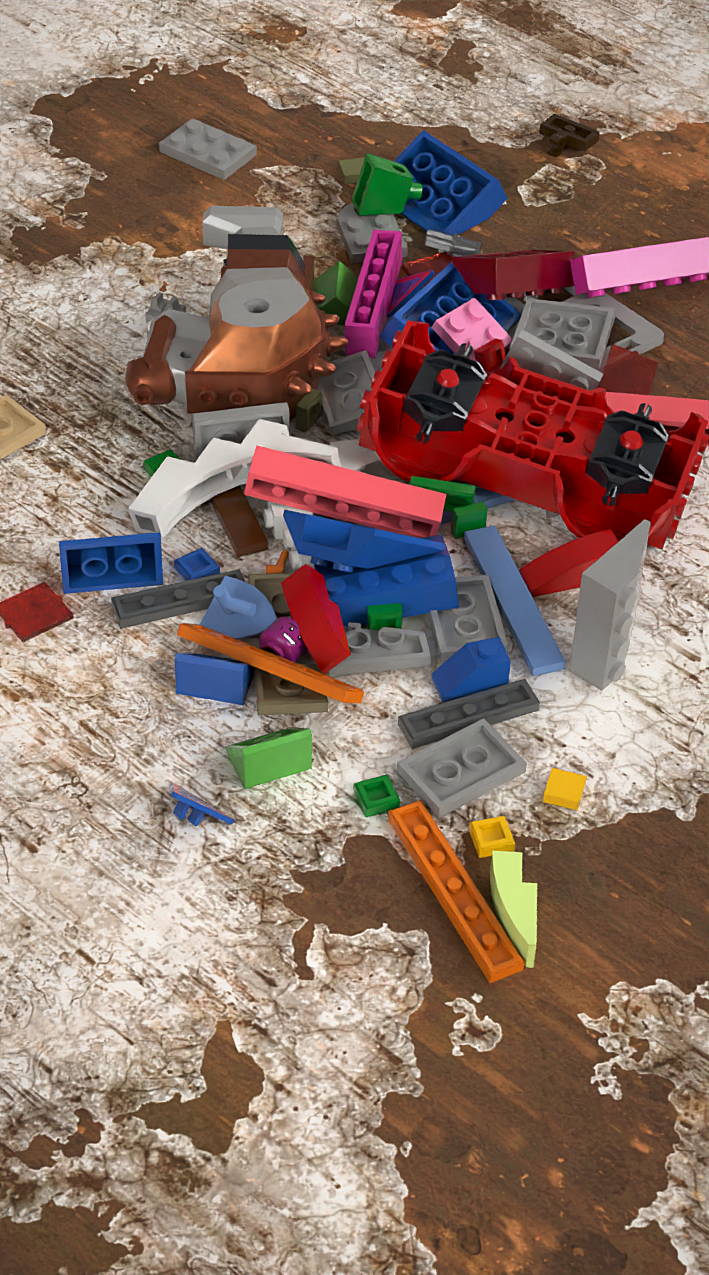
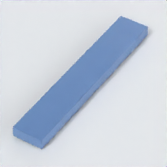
M496 526L464 531V541L481 575H489L497 607L532 676L564 670L566 661Z

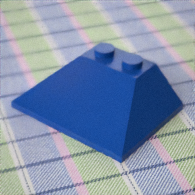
M284 509L283 517L298 554L311 556L310 563L330 567L332 561L334 562L333 569L353 573L354 566L369 569L444 551L446 544Z

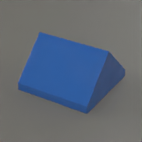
M192 652L175 654L176 694L244 705L253 678L254 666L238 660Z

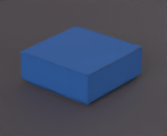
M203 548L174 560L175 570L185 581L220 574V566Z

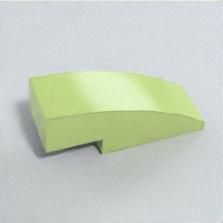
M492 851L490 885L497 919L524 960V966L533 968L537 945V883L522 882V852Z

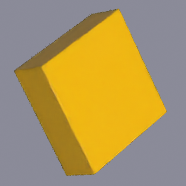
M552 768L544 791L543 802L578 811L587 776Z
M505 816L469 822V833L479 858L492 856V851L514 852L515 842Z

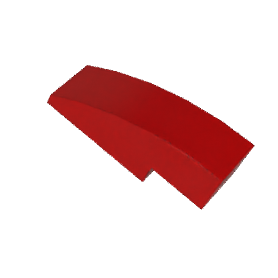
M612 529L592 533L550 550L518 571L532 597L579 588L581 586L582 573L617 544L618 540Z
M304 564L283 580L281 586L291 616L299 626L300 635L320 671L326 674L349 657L351 653L339 606L329 600L324 576L309 565Z

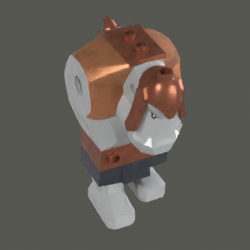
M210 206L204 211L203 244L213 248L227 249V257L223 259L221 279L211 294L209 318L168 309L147 323V342L143 355L137 356V359L129 361L125 373L126 385L138 404L160 405L177 401L186 403L187 413H203L287 402L290 422L296 417V405L305 395L312 391V388L317 389L320 376L332 375L337 370L333 363L326 361L327 357H330V353L344 349L349 342L345 337L330 335V331H327V328L337 324L339 316L337 314H325L323 310L320 311L317 307L318 304L325 302V296L314 292L313 289L314 256L304 255L301 257L289 236L284 235L283 213L278 208Z

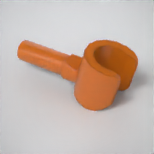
M287 550L281 552L276 565H266V574L284 573L285 564L289 557Z

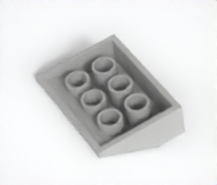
M646 519L582 573L569 671L601 691L612 681L617 682L623 676L626 669L625 659L635 622L651 523Z

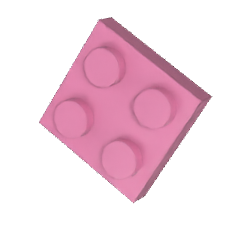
M476 298L469 300L437 319L431 327L453 352L458 353L460 345L463 343H467L466 348L468 344L471 345L473 352L469 359L476 361L474 350L495 338L503 340L505 350L510 348L513 340Z

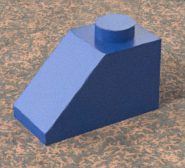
M500 637L466 643L432 673V680L442 703L508 684L511 660Z

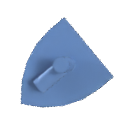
M225 576L221 584L214 588L213 594L215 596L200 625L235 639H245L262 634L277 617L268 599L257 588L239 579Z

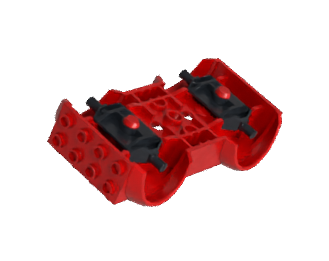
M408 320L403 331L397 330L392 342L393 350L386 351L381 365L382 371L376 370L371 383L372 390H366L363 395L360 408L364 410V413L361 414L356 431L361 432L358 446L376 451L384 466L395 476L410 483L412 476L442 481L457 479L559 514L567 528L577 538L612 529L619 542L644 519L651 522L647 545L663 550L666 539L674 538L679 521L675 520L674 517L681 518L687 499L683 498L682 495H690L695 477L690 476V474L697 475L703 456L698 455V452L704 453L709 441V434L705 433L708 420H705L697 413L691 412L683 426L673 431H666L661 423L649 420L652 412V407L649 404L645 412L646 403L640 404L638 412L634 414L623 410L614 412L608 404L606 389L600 387L589 391L520 368L516 359L509 357L508 362L501 369L485 372L479 362L469 359L473 348L469 344L466 348L467 343L460 345L458 353L454 352L452 354L441 349L436 351L429 339L428 323Z

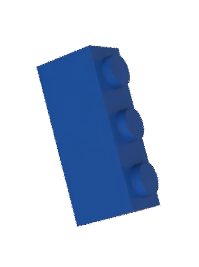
M160 532L59 541L64 594L163 585Z

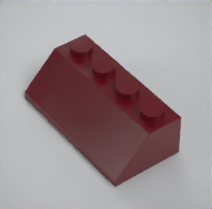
M528 249L452 257L453 265L473 293L487 294V300H503L504 294L508 298L524 297V292H526V295H544V290L545 293H562L563 287L574 286L570 260L574 259V251Z

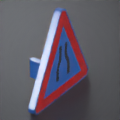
M431 269L398 279L387 317H392L404 304L421 290V287L434 276L435 272Z
M171 782L169 786L170 796L179 800L173 811V814L183 820L191 807L193 810L187 820L194 826L199 825L205 813L231 825L233 824V818Z

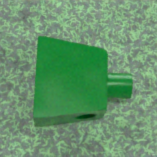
M366 154L351 202L359 215L400 214L404 210L407 199L419 200L421 198L422 184L413 182L412 175L403 164L372 154Z

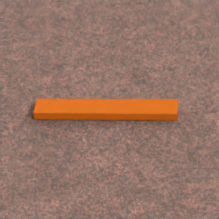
M190 623L179 625L177 635L340 702L358 704L362 702L364 692L360 688L205 626Z
M418 800L388 811V821L488 982L492 983L523 971L524 960L423 802Z

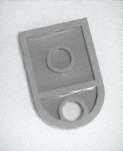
M353 203L345 206L338 215V230L352 264L364 262L373 230L400 231L393 214L359 215ZM402 236V257H407L408 247Z

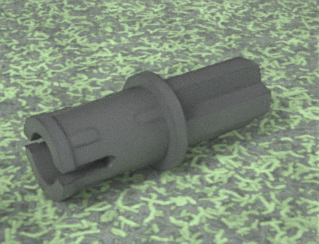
M431 229L427 231L424 241L426 246L447 251L451 256L453 254L462 256L480 254L482 242L458 237L457 233L450 235Z

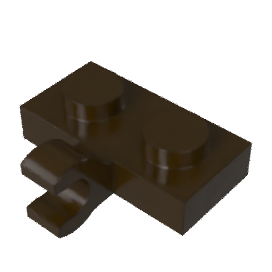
M553 114L540 124L539 134L549 137V142L553 143L547 154L559 157L566 144L575 150L587 151L599 141L600 132Z

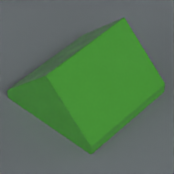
M340 261L314 280L313 289L314 292L325 296V302L317 305L319 310H323L325 314H337L339 320L336 325H345L359 278Z
M289 727L225 746L227 755L244 789L312 769V734L310 728Z

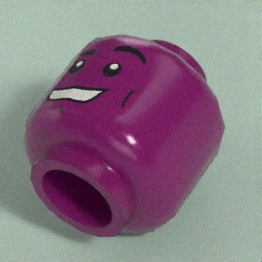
M283 616L277 618L259 637L260 649L292 662H296L308 650L300 635L297 622L291 617Z

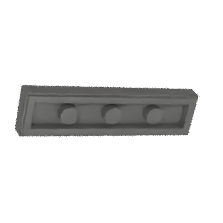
M240 569L115 596L111 597L112 608L120 629L206 610L215 596L213 594L214 588L221 584L225 576L245 582Z
M522 679L398 716V726L413 749L440 741L483 718L490 725L539 711L540 701L526 679Z

